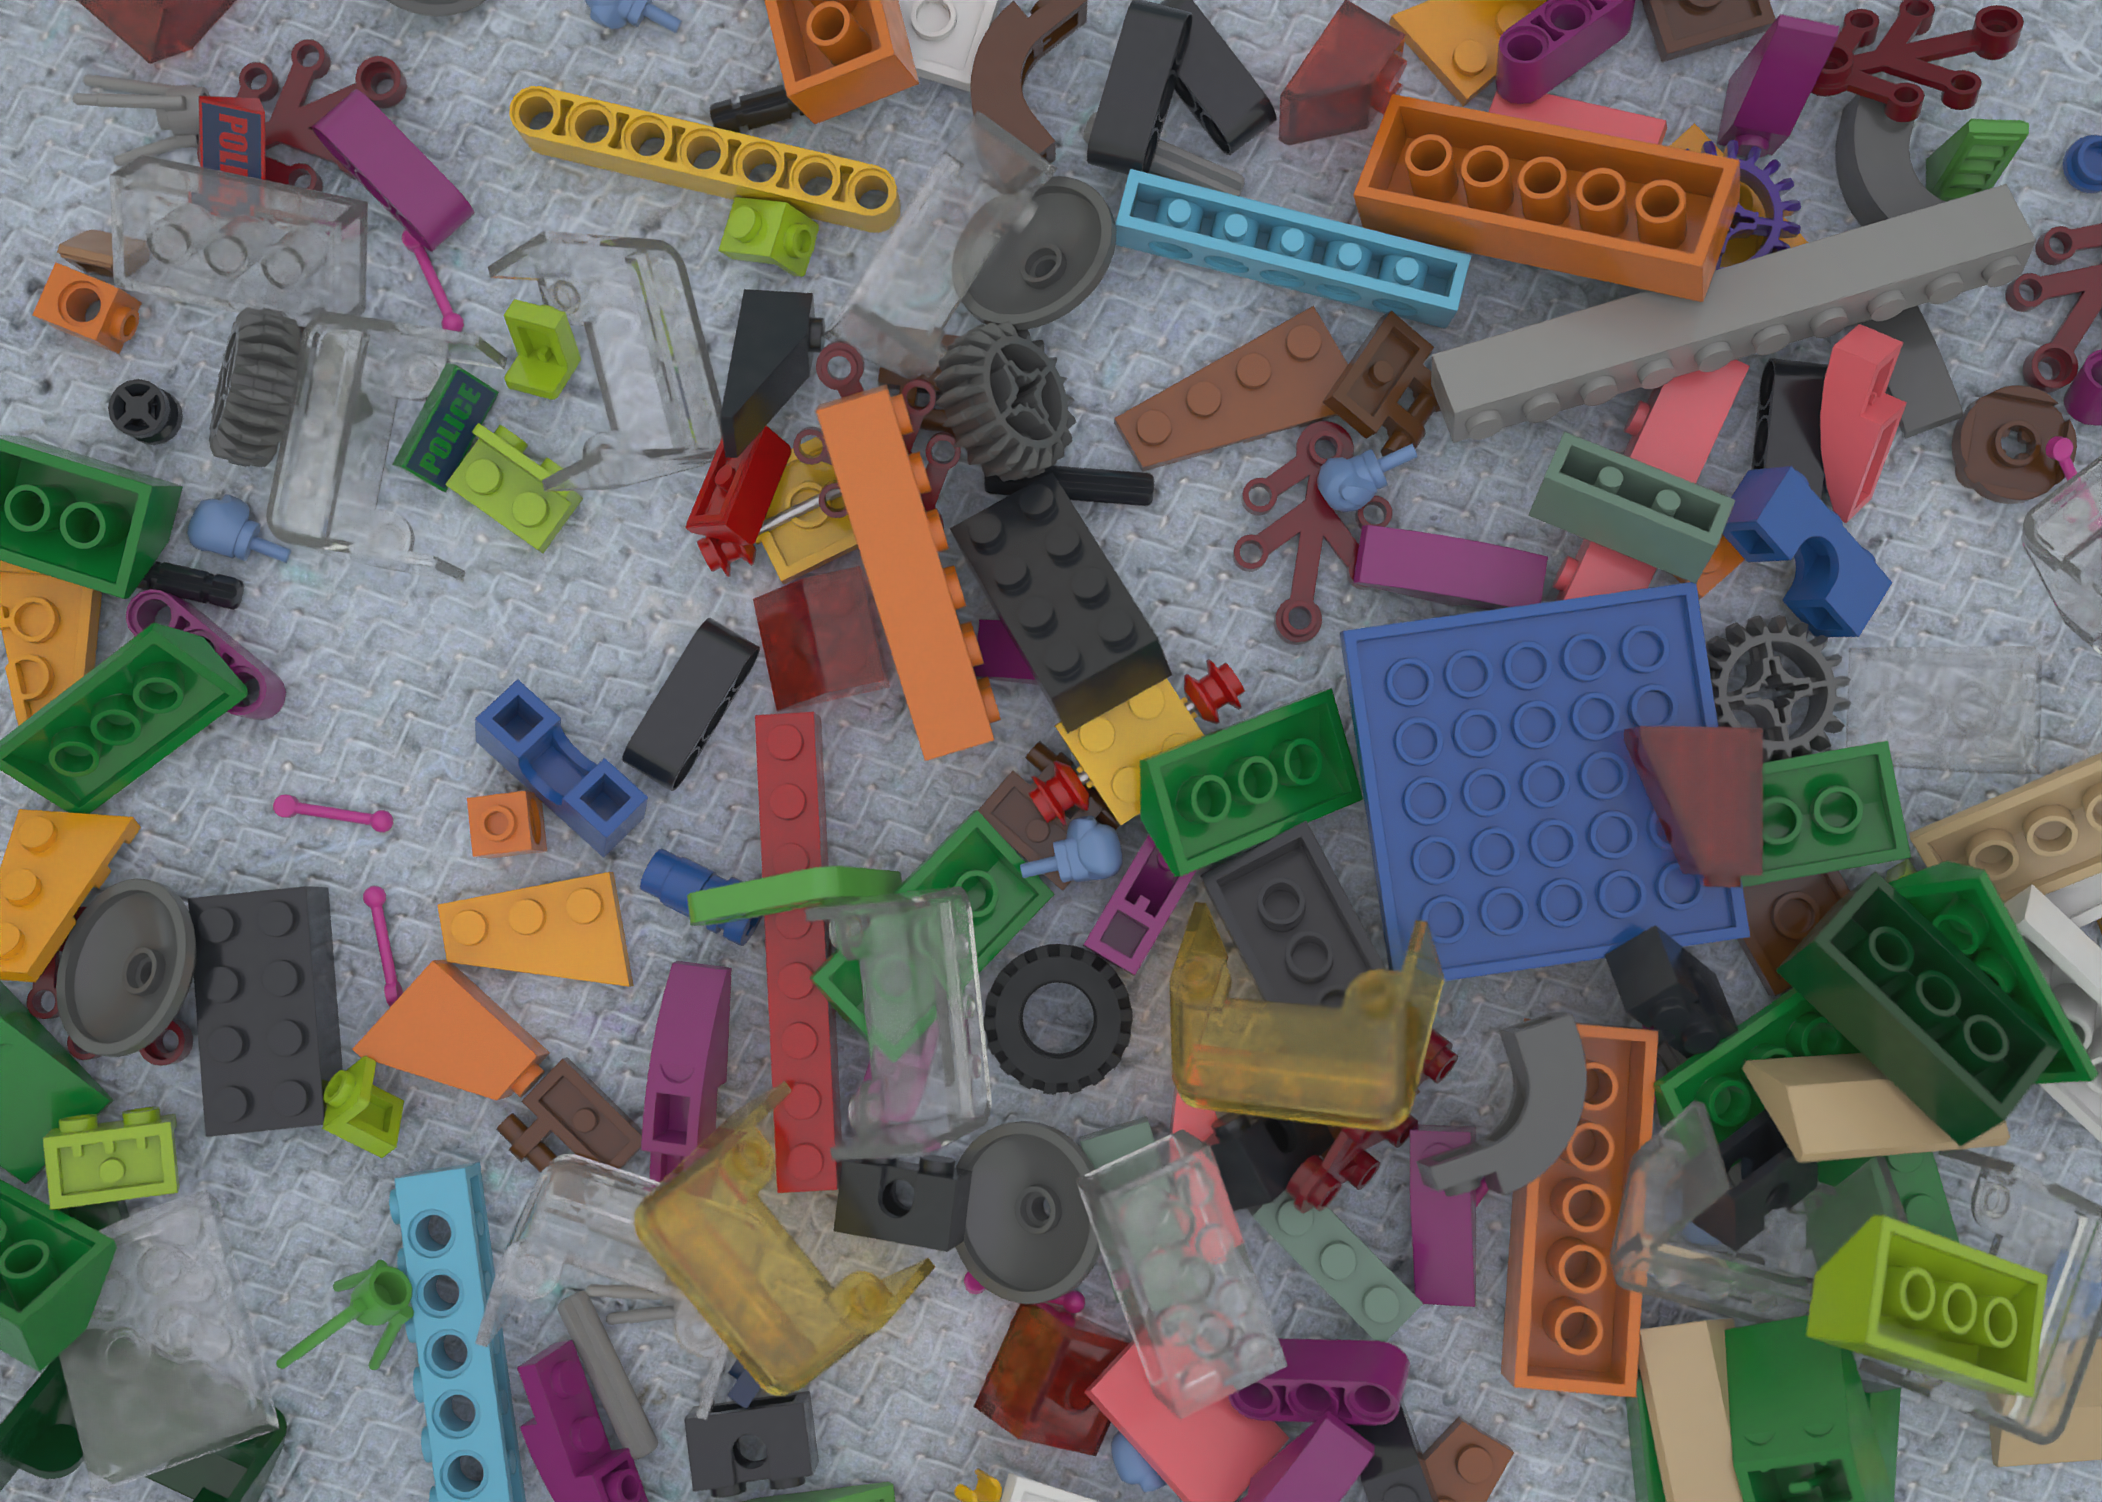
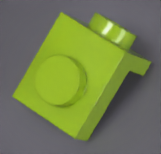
M735 197L718 251L733 260L774 264L792 276L803 277L806 274L810 257L815 247L819 225L787 202Z
M514 299L503 315L518 354L504 376L506 385L512 390L550 400L557 399L582 360L566 312L557 310L549 305H536Z
M364 1056L346 1071H338L329 1081L324 1092V1101L327 1103L322 1129L383 1158L397 1148L404 1100L373 1085L376 1061Z

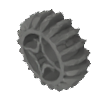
M247 307L237 315L236 321L232 325L231 334L228 336L225 353L223 354L211 411L209 443L214 457L226 459L228 463L249 467L250 465L266 467L273 460V456L277 453L279 442L282 441L285 424H287L294 387L297 382L296 375L300 363L301 332L296 319L282 316L281 312L266 308L258 310Z
M1008 321L999 325L993 322L988 325L981 324L956 338L954 343L947 346L948 352L938 361L942 373L934 380L936 386L943 392V395L935 403L946 412L947 420L942 426L951 427L956 436L954 448L964 447L967 450L969 465L980 464L986 477L997 475L1005 482L1008 480H1020L1024 477L1032 478L1045 472L1046 468L1055 465L1057 460L1064 457V448L1073 442L1072 435L1068 429L1076 423V420L1068 411V407L1075 400L1066 394L1063 384L1068 378L1059 375L1055 367L1057 357L1049 358L1045 354L1043 340L1032 341L1028 329L1015 330V327Z
M1778 615L1771 619L1768 626L1761 616L1749 618L1746 629L1737 622L1725 628L1726 639L1715 636L1707 642L1709 651L1713 655H1707L1721 749L1723 751L1730 745L1732 746L1729 754V763L1731 765H1742L1748 757L1750 765L1809 755L1812 754L1811 748L1818 752H1823L1831 747V742L1825 732L1838 733L1845 726L1839 718L1833 715V712L1847 710L1852 703L1844 697L1836 696V689L1848 686L1851 679L1843 675L1834 678L1831 667L1839 665L1843 657L1839 654L1828 657L1822 655L1821 651L1826 647L1828 637L1820 635L1807 642L1808 624L1804 622L1797 623L1788 632L1786 617ZM1773 650L1791 659L1801 670L1805 678H1795L1789 675L1783 669L1780 656L1773 655ZM1746 651H1749L1751 664L1745 665L1747 675L1744 685L1738 690L1727 692L1728 679L1734 664ZM1762 687L1775 689L1776 691L1791 690V693L1777 697L1776 701L1770 699L1762 700L1761 697L1751 699L1745 697L1759 692ZM1809 696V706L1805 719L1801 726L1789 737L1787 725L1793 724L1791 718L1792 707L1799 698ZM1731 710H1743L1749 713L1756 722L1757 730L1764 731L1765 739L1748 732L1737 721Z

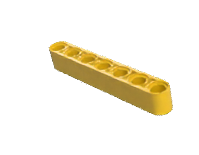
M530 86L520 90L513 97L510 104L509 116L513 126L525 143L533 151L541 155L734 200L735 197L787 202L811 219L866 232L880 233L886 231L897 222L900 216L901 203L895 180L886 169L877 165L543 86ZM543 112L553 113V118L546 127L539 130L530 129L532 119L536 115ZM597 125L609 127L606 136L601 141L595 143L584 141L587 132L592 127ZM652 138L665 140L662 149L657 154L652 156L639 154L642 144ZM706 151L720 153V158L713 167L708 169L694 167L695 160L701 153ZM770 164L776 167L774 175L768 181L754 182L749 180L751 171L758 165ZM825 177L832 181L830 189L819 196H811L804 192L806 184L813 178ZM871 190H880L888 195L886 202L876 209L864 208L859 204V201L866 192Z

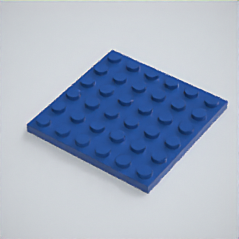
M1688 582L1344 630L1339 633L1389 974L1396 988L1605 958L1607 953L1654 925L1659 927L1682 947L1750 937L1698 591L1695 583Z

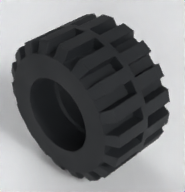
M1048 944L1022 953L1001 970L995 978L985 1001L983 1024L988 1040L987 1045L991 1054L1000 1063L999 1067L1008 1076L1011 1075L1017 1079L1020 1085L1030 1090L1031 1088L1041 1090L1043 1094L1056 1095L1059 1092H1069V1094L1081 1092L1083 1088L1093 1084L1095 1086L1105 1079L1104 1076L1117 1067L1130 1042L1133 1014L1129 994L1124 983L1106 961L1098 955L1074 945ZM1051 983H1066L1078 988L1088 998L1093 1009V1027L1088 1038L1078 1048L1066 1053H1051L1037 1047L1028 1037L1023 1024L1024 1007L1029 997L1040 987Z

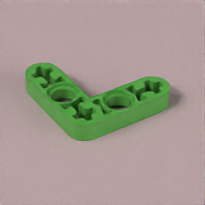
M826 866L687 894L690 925L723 924L806 907L877 908L902 884L901 872L847 866Z

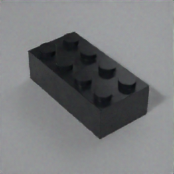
M1053 472L950 528L968 567L1067 734L1172 676L1157 635Z
M1307 821L1200 875L1206 893L1312 1094L1418 1040L1421 1036L1416 1023Z
M303 886L188 898V909L195 931L197 950L194 990L205 1137L323 1125L327 1103L324 1101L325 1089L331 1078L338 1071L343 1070L328 887Z

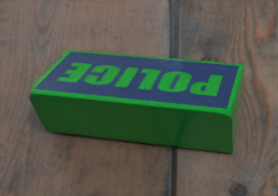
M446 363L392 465L446 493L448 486L445 484L463 461L476 436L472 433L473 429L478 423L482 425L499 392L461 367Z

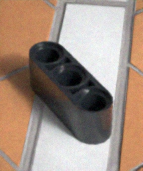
M1146 0L1131 1L1091 131L1087 149L1088 164L1127 175L1130 169L1145 173L1149 172L1189 42L1193 19L1191 12Z
M1163 0L1159 4L1191 12L1193 16L1189 42L1174 91L1220 150L1230 156L1277 121L1274 107L1258 83L1193 0Z
M1770 358L1764 367L1760 382L1751 470L1792 466L1807 478L1809 487L1822 500L1824 468L1821 455L1820 413L1824 379L1828 365Z
M707 618L690 640L632 735L623 753L622 761L669 790H676L693 767L758 658L760 647L714 619Z

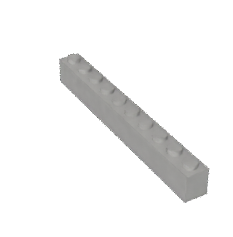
M2007 184L1715 270L1704 302L1644 291L1432 354L1431 386L1453 443L1468 438L1474 440L1486 439L1498 433L1502 428L1526 421L1531 423L1543 422L1555 416L1559 411L1583 404L1597 406L1611 400L1617 394L1637 388H1658L1671 381L1674 377L1698 370L1701 372H1712L1724 367L1732 360L1755 353L1759 355L1773 354L1783 349L1789 343L1813 336L1816 338H1827L1839 333L1847 326L1870 319L1874 321L1888 320L1898 315L1904 309L1928 302L1931 304H1942L1954 299L1962 292L1985 285L1989 287L2003 286L2016 279L2019 275H2022L2036 239Z

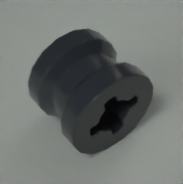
M141 379L126 381L118 386L110 397L108 411L114 426L124 434L144 444H164L174 438L181 428L183 414L177 399L149 381ZM151 407L155 408V418L151 414Z

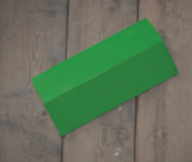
M154 622L0 740V770L67 812L90 814L247 697L248 688L204 637Z
M1332 688L1323 689L1140 760V819L1174 876L1186 875L1276 837L1304 821L1309 823L1363 800Z
M1888 740L1725 770L1743 887L1911 858Z
M974 810L809 979L843 1020L889 1062L894 1063L1055 894L1038 875L1023 878L1020 864L1026 862L978 810Z
M1945 861L1888 882L2062 1045L2061 1049L2034 1084L2094 1081L2098 1075L2096 1068L1985 870Z
M1792 988L1737 1026L1739 1031L1721 1039L1712 1050L1695 1054L1653 1083L1660 1126L1688 1166H1691L1765 1109L1764 1104L1742 1069L1747 1060L1861 1052L1802 995ZM1739 1159L1733 1166L1738 1164L1741 1161V1159Z

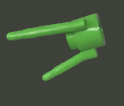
M378 1260L366 1270L335 1281L333 1289L336 1292L354 1288L351 1294L350 1305L278 1358L276 1362L277 1367L280 1369L288 1367L346 1324L356 1319L364 1325L374 1326L389 1322L368 1365L371 1370L379 1369L402 1325L414 1315L413 1309L408 1305L412 1298V1286L407 1276L396 1267L388 1266L384 1260Z

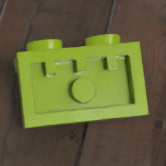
M478 423L472 433L479 439L445 485L535 549L544 553L583 500L577 492L569 487L575 477L547 457L541 465L532 461L523 454L529 445L502 425H499L493 433Z
M152 1106L123 1111V1120L98 1123L96 1114L77 1115L60 1119L59 1128L50 1130L43 1137L50 1210L178 1193L180 1186L174 1129L177 1126L176 1114L161 1115L160 1107Z

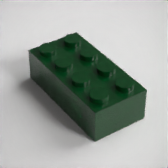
M1876 871L1837 901L1775 970L1960 1147L2003 1123L2062 1047L2052 1035Z

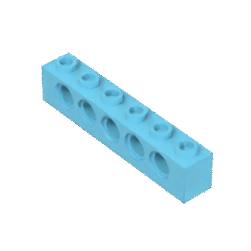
M1134 169L1129 171L1115 224L1116 245L1385 314L1392 310L1401 318L1444 329L1448 327L1458 311L1472 256Z
M480 1162L411 1172L394 1179L395 1189H392L390 1192L389 1207L394 1224H400L403 1248H400L398 1251L397 1267L407 1276L412 1286L410 1302L414 1315L405 1323V1328L410 1343H416L419 1366L414 1369L413 1388L416 1400L419 1403H424L427 1426H424L422 1429L421 1448L424 1460L427 1463L432 1462L435 1486H432L430 1489L429 1502H526ZM433 1215L443 1217L450 1225L451 1238L447 1245L437 1243L429 1234L428 1225ZM440 1275H447L457 1283L459 1298L456 1303H448L438 1295L436 1283ZM447 1335H455L464 1341L467 1347L465 1362H456L446 1354L444 1341ZM454 1395H462L471 1400L475 1407L474 1421H464L456 1416L452 1408ZM461 1456H472L481 1463L484 1472L482 1480H471L463 1474L460 1467Z

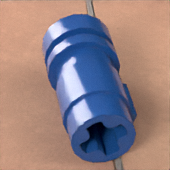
M659 849L651 858L643 873L640 889L658 898L663 905L689 917L687 894L743 881L735 877L726 880L718 876L716 872L686 857H679L665 849ZM762 916L723 924L706 925V928L716 934L723 930L724 938L744 946L755 932Z

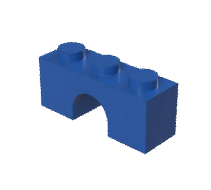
M1792 466L1748 470L1731 496L1732 499H1735V503L1722 534L1748 563L1791 561L1794 557L1796 565L1794 581L1782 601L1801 622L1808 624L1809 631L1814 637L1820 635L1825 637H1859L1893 582L1876 564L1875 557L1868 550L1861 547L1843 526V521L1839 515L1828 509L1809 487V482L1803 474Z
M518 679L475 718L476 742L528 790L535 793L539 800L603 858L644 819L648 796L606 758L599 764H596L584 756L563 732L561 718Z

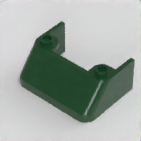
M100 1328L88 1329L47 1366L0 1423V1492L18 1469L39 1478L57 1479L74 1472L89 1453L92 1452L193 1499V1502H258L283 1449L287 1423L279 1409L113 1331Z

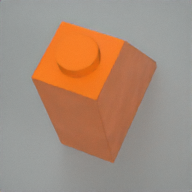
M433 960L352 1049L361 1058L367 1056L377 1063L496 1101L510 1097L513 1093H516L519 1097L524 1096L545 1073L539 1065L550 1053L453 963L447 962V960Z

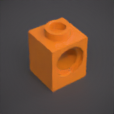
M55 262L32 315L59 331L120 354L124 342L129 341L137 330L139 323L138 310L141 302L119 287ZM100 300L99 313L95 318L86 322L85 315L87 309L92 303Z
M518 791L467 798L473 857L492 859L547 852L542 801L535 796V793Z

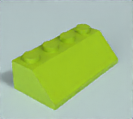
M1873 1215L1815 1273L1806 1337L1971 1390L2034 1398L2048 1275L1892 1218Z

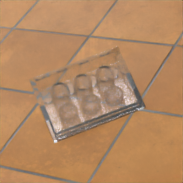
M204 1190L145 1209L99 1230L100 1233L114 1239L117 1250L87 1329L59 1354L92 1493L96 1494L280 1429L220 1201L208 1190Z

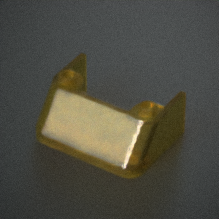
M1195 902L1169 981L1171 1076L1183 1102L1197 1109L1377 1131L1388 1130L1401 1124L1408 1117L1413 1106L1445 978L1428 921L1415 920L1402 971L1372 970L1358 976L1349 985L1341 1009L1228 997L1232 985L1231 974L1227 967L1228 954L1207 904Z
M785 1081L737 1109L638 1204L634 1214V1228L641 1243L759 1386L766 1392L776 1396L788 1395L806 1387L883 1328L936 1267L929 1258H926L883 1279L870 1272L857 1271L842 1278L833 1288L763 1203L757 1193L771 1180L774 1174L775 1156L769 1142L756 1128V1125L792 1091Z

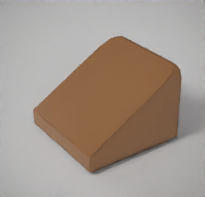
M88 230L60 243L57 253L81 271L131 282L132 280L136 281L145 245L140 239L100 230Z

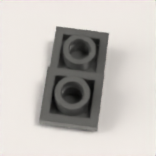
M1918 306L1904 309L1898 315L1888 320H1869L1861 323V325L1903 342L1885 393L1907 402L1899 423L1905 439L1962 418L1963 411L1953 382L1935 339Z

